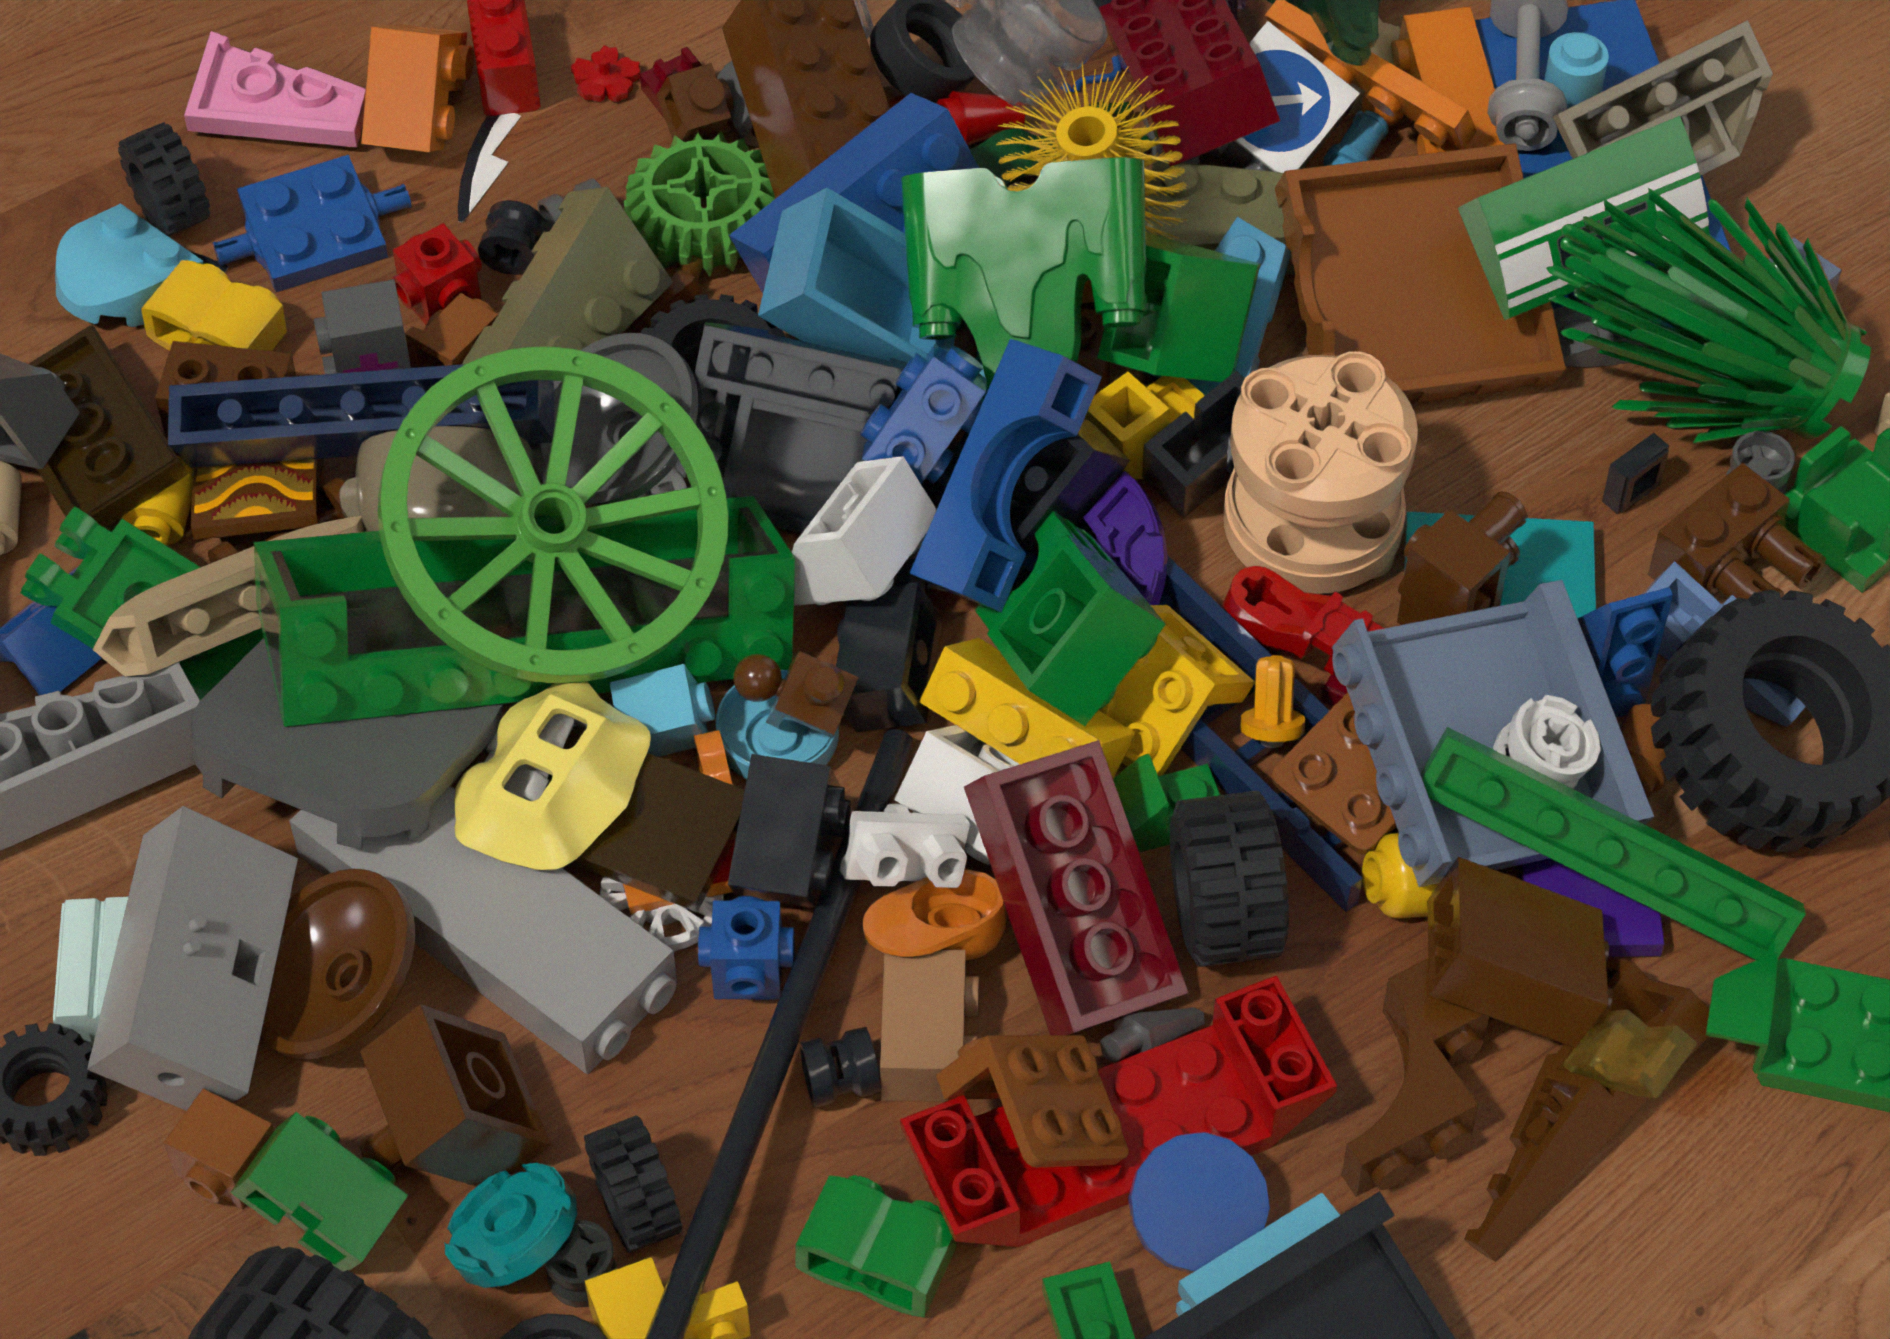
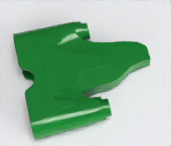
M1116 157L1051 162L1043 166L1038 179L1032 186L1018 192L1009 191L1004 181L995 177L993 172L987 168L923 172L901 177L909 299L912 305L913 327L919 328L920 339L945 340L957 337L956 326L961 325L964 320L974 336L982 361L984 375L987 378V389L990 387L1010 338L1063 355L1077 363L1081 346L1082 297L1085 282L1091 280L1096 314L1102 315L1104 327L1140 325V313L1145 312L1146 274L1144 160Z

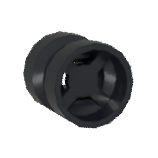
M867 1027L846 1031L841 1039L827 1042L820 1037L799 1042L803 1073L813 1108L833 1104L838 1096L852 1092L859 1097H864L881 1092L877 1060ZM834 1056H835V1058H836L837 1068H838V1072H839V1076H840V1079H839V1080H838V1078H837V1072H836L835 1063H834V1059H833Z

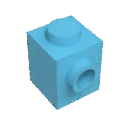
M685 664L610 682L614 708L623 714L636 718L650 731L651 741L647 753L660 757L696 748L694 735L707 733L706 722L715 720L714 704L707 683L698 684Z

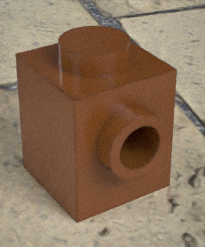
M203 1088L163 1143L175 1175L183 1178L185 1184L192 1192L208 1202L218 1203L220 1199H223L243 1210L246 1204L230 1192L270 1138L274 1128L272 1123Z

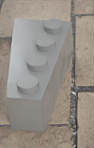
M179 662L146 675L127 677L123 675L95 682L93 691L72 697L61 695L60 691L35 696L36 706L0 714V851L195 765L192 760L191 715L200 700Z

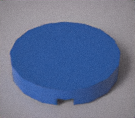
M1206 1132L1178 1135L1152 1150L1135 1172L1128 1197L1130 1216L1132 1215L1137 1236L1145 1250L1166 1267L1190 1274L1264 1229L1270 1209L1266 1180L1253 1157L1232 1140Z

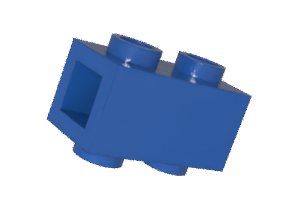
M934 344L925 358L915 353L895 383L903 389L890 409L880 404L864 425L860 435L867 442L864 445L862 459L870 461L904 456L920 484H922L924 479L934 484L954 455V452L947 448L960 428L968 434L970 433L984 401L983 395L986 393L987 378L979 374L983 366L971 355L955 346H952L947 352Z

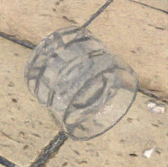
M976 0L971 10H966L952 27L954 43L963 60L976 77L994 94L1011 105L1025 109L1022 107L1023 105L1029 110H1035L1032 106L1039 109L1041 105L1019 90L1040 102L1032 94L1034 93L1045 103L1046 99L1041 93L1047 99H1049L1051 93L1038 77L1051 92L1055 91L1049 79L1058 90L1062 86L1061 82L1064 84L1059 67L1066 80L1068 76L1067 70L1079 69L1082 66V62L1085 64L1104 45L1108 36L1105 21L1092 0Z

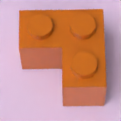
M403 24L371 27L361 144L423 152L444 149V140L449 141L451 139L455 124L454 107L448 105L449 91L462 90L463 80H469L472 74L474 52L472 46L466 45L468 32Z

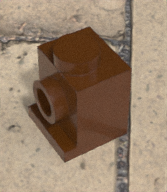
M712 63L667 77L657 93V98L672 140L675 135L683 142L692 141L697 131H699L704 140L716 137L720 132L726 134L731 131L729 120L731 119L730 112L734 109L732 94L725 79H717Z

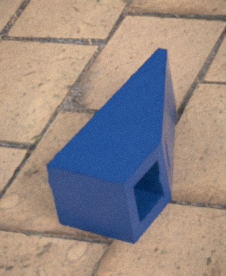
M1670 587L1608 603L1577 618L1615 717L1625 716L1631 707L1646 703L1673 598Z

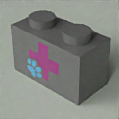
M394 279L321 292L326 317L314 319L320 354L333 353L331 356L322 357L325 374L411 368Z

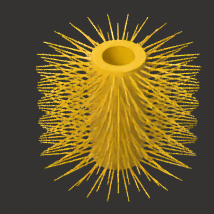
M1082 62L1084 107H1081L1073 72L1071 71L1077 100L1076 104L1059 67L1075 109H1073L1062 82L1061 84L1072 111H1070L1066 99H1062L1052 81L1049 79L1063 104L1038 77L1052 94L1064 115L1063 117L1042 93L1041 95L1054 111L1034 93L1032 94L1040 102L1019 90L1040 104L1045 111L1047 109L1056 115L1060 121L1057 123L1046 111L1054 122L1050 121L1034 106L1032 107L1045 119L1023 105L1022 107L1031 113L1016 106L1013 107L1019 110L1006 106V108L1045 122L1051 130H1046L1041 125L1039 126L1042 129H1038L1027 121L1025 122L1034 128L1018 121L1016 122L1023 126L1011 122L1009 123L1013 125L1004 123L1003 125H998L1001 127L1025 129L1047 137L1041 139L1038 136L1039 139L1034 140L1028 136L1032 140H1027L1019 136L1026 141L1013 138L1015 140L1006 139L1009 141L1001 140V142H998L999 144L996 145L1026 144L1040 148V150L1030 151L1031 153H1025V155L1015 152V154L1021 156L1008 154L1011 156L1001 158L999 160L1000 164L1015 159H1028L1039 162L1027 170L1017 167L1024 171L1011 169L1014 171L1007 172L1013 173H1004L1002 178L1006 180L1011 179L1010 181L1022 174L1039 176L1043 166L1051 162L1116 158L1128 155V158L1144 160L1145 196L1153 193L1157 195L1156 192L1167 196V194L1161 191L1171 194L1174 193L1169 191L1179 193V191L1175 190L1183 191V189H1186V183L1182 184L1184 182L1169 187H1157L1147 183L1151 180L1156 181L1154 179L1156 177L1165 180L1159 176L1169 179L1172 178L1167 176L1177 178V176L1173 175L1181 176L1185 172L1184 168L1170 167L1163 172H1156L1145 168L1158 160L1168 164L1170 163L1166 161L1175 162L1172 160L1179 159L1173 158H1182V153L1179 154L1180 152L1176 153L1177 151L1163 155L1165 153L1163 152L1156 157V155L1151 156L1144 154V152L1159 144L1177 145L1175 143H1180L1177 142L1181 141L1179 140L1180 138L1170 137L1169 135L1162 139L1164 137L1162 136L1157 141L1140 140V138L1153 130L1162 127L1179 126V124L1172 120L1170 122L1165 121L1160 125L1157 123L1151 127L1155 123L1153 122L1147 128H1145V125L1143 128L1132 129L1148 116L1174 106L1169 105L1165 107L1166 105L1160 107L1159 105L1149 112L1153 108L1151 107L1143 116H1140L1144 111L1143 109L1137 118L1133 119L1134 113L1130 120L1125 121L1126 116L1137 106L1163 91L1161 90L1156 94L1153 92L1145 98L1150 93L1149 91L1136 105L1135 103L1138 99L1127 110L1132 101L1131 99L1124 112L1119 114L1124 103L1123 101L1145 80L1143 79L1133 89L1137 84L1136 82L1123 97L1131 84L1130 82L1114 107L1121 89L1120 87L1110 111L1107 112L1109 100L1126 73L1127 67L1111 93L1119 71L1117 72L1103 104L1109 77L1107 78L1103 97L1099 101L1098 108L1097 99L1106 62L1099 87L1097 84L1096 98L1093 105L1096 69L1094 71L1091 106H1089ZM1122 103L1117 116L1113 118L1112 114ZM1060 105H1061L1062 108L1067 112L1066 115H1065V113L1063 112V110L1061 109ZM1020 182L1024 185L1014 184L1018 186L1010 185L1011 188L1007 189L1018 192L1028 189L1034 183L1028 185ZM1145 197V207L1150 210L1147 206H1152L1159 210L1154 206L1157 205L1169 211V209L1161 205L1176 209L1171 206L1181 208V206L1177 205L1185 206L1184 203H1188L1187 201L1189 200L1160 202ZM1145 211V216L1149 217L1150 219H1152L1153 221H1155L1156 223H1158V224L1161 225V226H1163V225L1160 224L1159 222H1157L1156 220H1154V219L1151 218V217H1154V218H1156V219H1158V220H1160V221H1162V222H1164V223H1166V224H1168V225H1170V226H1171V224H1169V223H1167V222H1165V221H1163V220H1166V221H1169V222H1172V223H1175V224H1178V223L1173 222V221H1170V220H1174V221H1178V222H1183V221H1180V220H1187V219H1181V218L1158 216V215H1154V214H1151V213H1148V212ZM1145 225V229L1153 233L1154 235H1157L1154 233L1156 232L1169 239L1171 238L1166 235L1180 239L1179 237L1173 236L1171 234L1162 232L1160 230Z

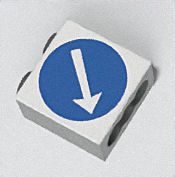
M1267 21L1249 44L1260 62L1280 122L1210 150L1208 153L1215 157H1221L1223 154L1241 169L1284 173L1287 170L1305 168L1350 113L1360 93Z

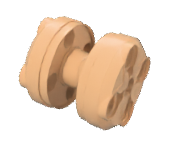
M1347 352L1339 356H1301L1279 362L1269 368L1255 370L1244 379L1241 386V394L1236 402L1232 416L1230 446L1234 469L1226 488L1223 520L1228 542L1236 556L1246 567H1266L1303 592L1314 594L1348 590L1370 579L1381 577L1392 568L1404 529L1406 502L1403 486L1413 466L1418 428L1410 401L1397 384L1385 375L1384 367L1378 359L1363 352Z

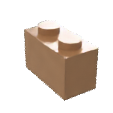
M939 950L930 954L913 957H902L884 953L880 1058L881 1101H948L943 1097L936 1074L959 1057L957 1052L963 1045L977 1039V1035H964L965 1017H978L979 976H965V950Z

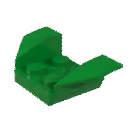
M1778 952L1738 967L1714 979L1705 1035L1756 1046L1752 1070L1754 1074H1757V1079L1761 1086L1890 1112V979L1787 958L1778 960Z

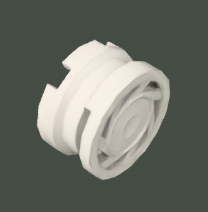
M1545 695L1539 701H1533L1530 698L1513 715L1512 721L1498 733L1493 746V750L1506 755L1505 748H1509L1510 758L1572 789L1577 785L1578 780L1596 763L1601 749L1599 734L1591 719L1584 722L1574 712L1578 706L1563 698Z

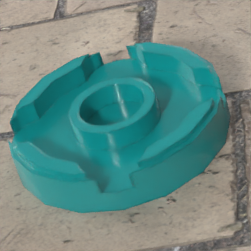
M535 1162L522 1164L526 1171L512 1176L506 1170L489 1176L470 1191L453 1212L447 1227L452 1237L449 1242L450 1244L444 1242L445 1255L467 1283L482 1288L509 1285L535 1272L560 1249L571 1233L578 1212L576 1194L554 1167Z

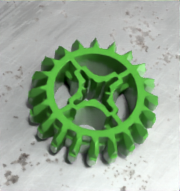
M697 131L692 141L683 142L674 135L671 148L668 149L654 145L650 155L651 158H638L635 173L628 175L626 200H624L626 214L654 255L658 256V260L664 269L676 263H680V265L689 264L692 255H695L703 261V268L709 277L714 267L724 265L734 272L737 259L742 257L729 235L775 200L760 149L749 151L744 138L728 144L722 132L713 140H704L699 131ZM703 198L707 201L706 208L701 207V199Z

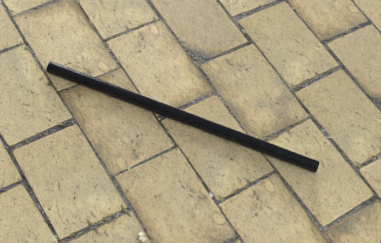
M890 729L884 733L854 811L884 812L886 806L892 804L915 744L913 738L908 733L898 729ZM850 822L833 862L827 892H821L645 1339H683L862 881L845 879L840 871L841 861L849 845Z

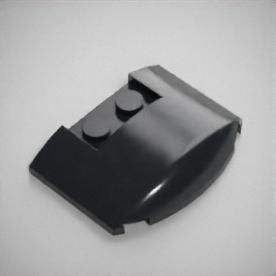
M705 322L694 372L698 390V413L695 424L713 452L722 476L726 498L754 496L774 527L803 533L857 462L864 461L862 455L867 440L860 433L880 404L890 409L903 389L895 383L907 362L890 358V361L776 336L768 334L769 330ZM678 460L675 464V469L685 478L686 472L680 460ZM926 479L921 484L924 490L927 483Z

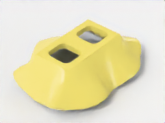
M588 682L554 683L546 690L523 699L512 706L500 720L497 730V748L494 757L486 763L472 766L463 773L456 786L454 798L456 821L454 829L457 840L465 847L500 861L535 870H557L577 859L627 807L636 778L650 746V731L636 718L621 713L602 700ZM556 714H564L587 724L586 730L576 745L570 749H562L539 738L540 733L551 717ZM524 764L553 776L542 795L534 801L526 800L504 789L514 771Z

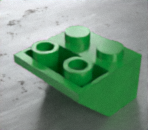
M1146 232L1145 312L1140 313V325L1104 327L1097 359L1153 375L1223 382L1236 370L1261 264Z

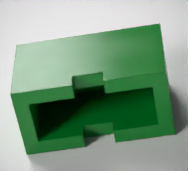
M295 1112L277 1126L230 1193L273 1225H277L283 1216L287 1217L305 1231L298 1241L300 1245L314 1255L316 1254L331 1261L334 1267L344 1272L346 1270L349 1271L363 1262L408 1195L394 1185L396 1182L395 1177L382 1164L366 1157L359 1159L339 1144V1135L327 1123L313 1116H306L304 1118Z

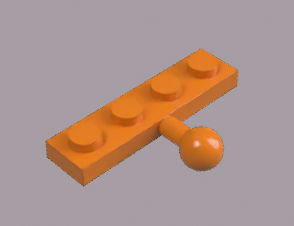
M1276 0L1265 14L1267 20L1346 83L1349 85L1352 83L1365 91L1362 97L1363 113L1366 110L1377 113L1387 122L1388 126L1398 123L1406 115L1416 121L1414 123L1415 129L1428 140L1438 145H1443L1447 140L1462 150L1465 149L1477 132L1467 108L1286 0Z

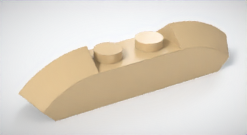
M362 516L308 526L268 541L363 532ZM254 546L163 582L133 597L109 617L93 651L125 677L146 675L262 628L256 603Z

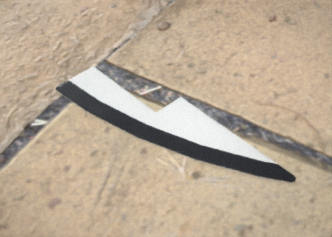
M516 113L496 116L488 115L482 123L468 152L460 181L458 199L459 222H463L508 164V161L495 157L492 154L521 115Z

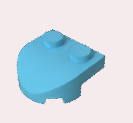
M120 203L74 225L64 234L56 255V297L68 312L89 323L97 324L100 315L126 317L129 327L144 325L141 308L180 261L189 260L203 264V260Z

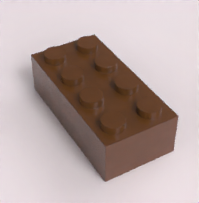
M740 0L723 25V34L775 199L890 110L854 0Z

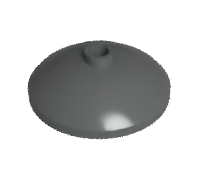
M623 333L600 339L581 350L614 360L642 374L670 395L691 417L693 422L696 423L698 390L693 372L685 359L663 340L647 334ZM553 381L554 427L556 422L562 381ZM582 386L565 486L572 489L642 416L623 402L603 392ZM657 432L585 504V508L635 499L657 485L679 460L666 439ZM552 443L530 444L534 468L545 484Z

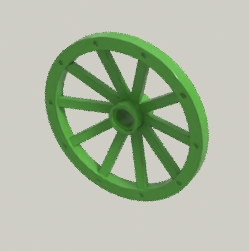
M525 347L505 350L467 363L441 379L418 400L403 420L393 439L385 461L378 493V524L383 552L401 594L415 614L448 646L468 659L499 673L534 682L558 684L604 679L637 667L661 653L686 630L708 599L719 576L728 538V509L722 476L713 452L691 417L663 389L637 371L603 356L569 348ZM528 380L562 381L545 484L540 485L497 389L498 386ZM582 386H586L623 402L638 412L642 418L571 489L565 486ZM476 395L521 496L429 437V433L449 412ZM657 432L666 439L676 453L691 485L690 488L585 508V504ZM417 455L510 517L408 518V482L415 456ZM693 509L697 510L698 537L691 571L588 531ZM541 515L553 517L561 524L563 532L551 534L543 531L537 525L535 517ZM513 539V543L448 598L441 593L428 575L413 542ZM578 551L681 592L659 617L638 632L633 633ZM528 560L533 563L526 639L525 645H522L484 629L463 613L521 563ZM559 563L612 643L582 650L546 649L554 564Z

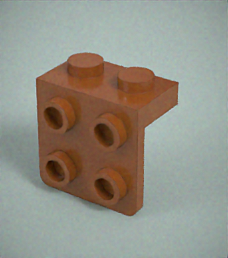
M1347 693L1274 767L1272 777L1274 785L1351 849L1359 854H1367L1368 851H1374L1380 839L1384 835L1390 834L1397 825L1390 806L1384 804L1379 796L1376 785L1377 771L1368 746L1360 741L1356 733L1354 724L1355 710Z
M987 1035L963 1045L957 1052L959 1057L936 1074L945 1100H951L961 1095H964L966 1099H1001L1022 1157L1032 1167L1116 1165L1128 1156L1129 1150L1121 1131L1120 1121L1113 1111L1098 1073L1096 1060L1089 1050L1084 1035Z

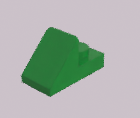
M1149 754L1140 756L1113 778L1139 853L1170 845V822L1178 800L1220 795L1208 764L1158 776Z

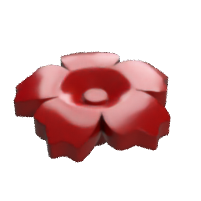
M606 45L600 51L591 54V61L576 58L575 63L571 64V72L574 75L575 83L578 85L577 94L585 100L602 102L606 95L612 102H618L627 98L633 90V82L640 78L641 73L639 61H632L629 57H623L619 60L618 49L616 47L610 48Z

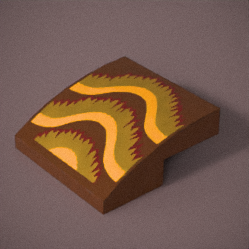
M325 459L195 467L191 505L193 540L304 528L319 524L323 508L319 480Z

